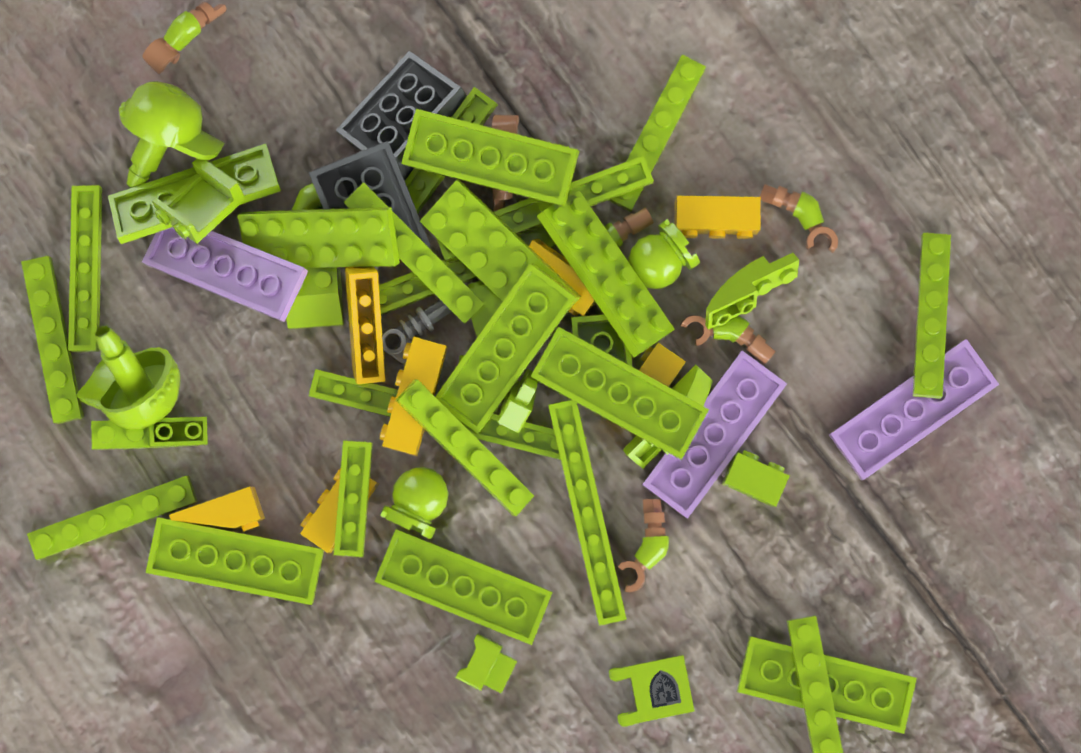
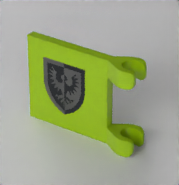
M684 655L609 670V677L612 681L631 679L637 711L618 714V723L622 727L695 712Z

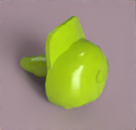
M158 81L147 82L137 87L131 99L129 98L126 102H122L119 107L122 124L134 135L140 137L131 157L133 164L129 167L126 182L130 188L145 184L150 179L151 172L157 171L168 147L201 160H211L220 153L225 144L223 141L201 130L203 119L201 106L182 89L174 85Z
M109 326L99 327L95 331V337L101 351L102 360L76 395L81 402L100 409L114 424L122 428L144 429L154 425L170 413L178 399L180 371L177 363L168 350L159 347L133 353L128 343L121 340L120 336Z

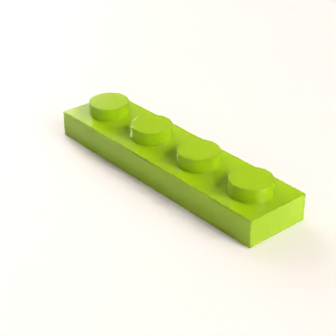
M343 440L334 555L364 557L372 442Z

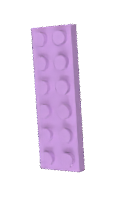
M173 227L155 234L142 260V263L282 322H285L308 273V270L216 232L211 231L196 244L188 237L186 239L180 237Z
M967 339L961 341L945 353L943 397L941 399L912 396L913 375L829 434L860 480H864L999 385Z
M741 351L708 395L704 407L708 408L709 411L683 459L680 460L671 454L667 455L665 453L642 485L685 518H688L787 383L744 351Z

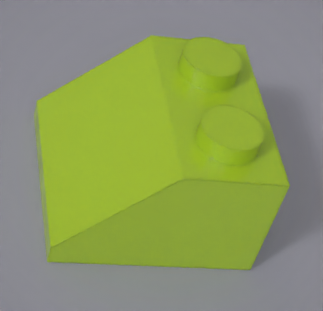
M338 267L305 268L308 270V273L286 317L288 329L344 325L340 269Z

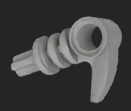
M441 300L425 310H422L421 307L416 308V316L412 317L409 314L407 316L408 321L404 323L400 320V326L396 329L386 328L382 330L383 351L389 353L401 363L406 364L407 359H403L406 343H412L413 337L417 334L422 337V331L425 329L428 332L434 331L432 324L452 312ZM395 333L399 338L398 345L394 348H387L385 345L386 336Z

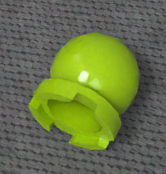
M668 219L658 225L659 235H647L639 239L630 251L628 262L646 288L662 289L672 285L680 276L682 266L692 270L700 264L697 254L695 253L691 256L685 246L689 244L688 240L674 223L670 224Z
M417 467L402 473L394 484L392 492L394 504L391 507L384 505L380 516L432 539L436 528L431 526V520L439 517L447 506L449 493L445 481L435 470L426 467Z

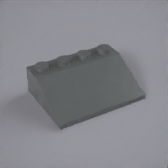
M408 51L336 131L359 152L388 141L405 181L414 169L401 163L415 110L419 109L452 117L467 95L455 82Z
M388 141L308 172L323 209H350L344 201L364 182L388 207H392V211L427 247H430Z

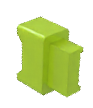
M528 368L521 381L515 383L502 401V409L497 419L499 424L520 433L533 409L538 381L531 378L533 371Z
M477 633L474 639L476 650L468 666L460 669L455 678L480 691L483 685L502 694L518 660L500 652L503 645Z

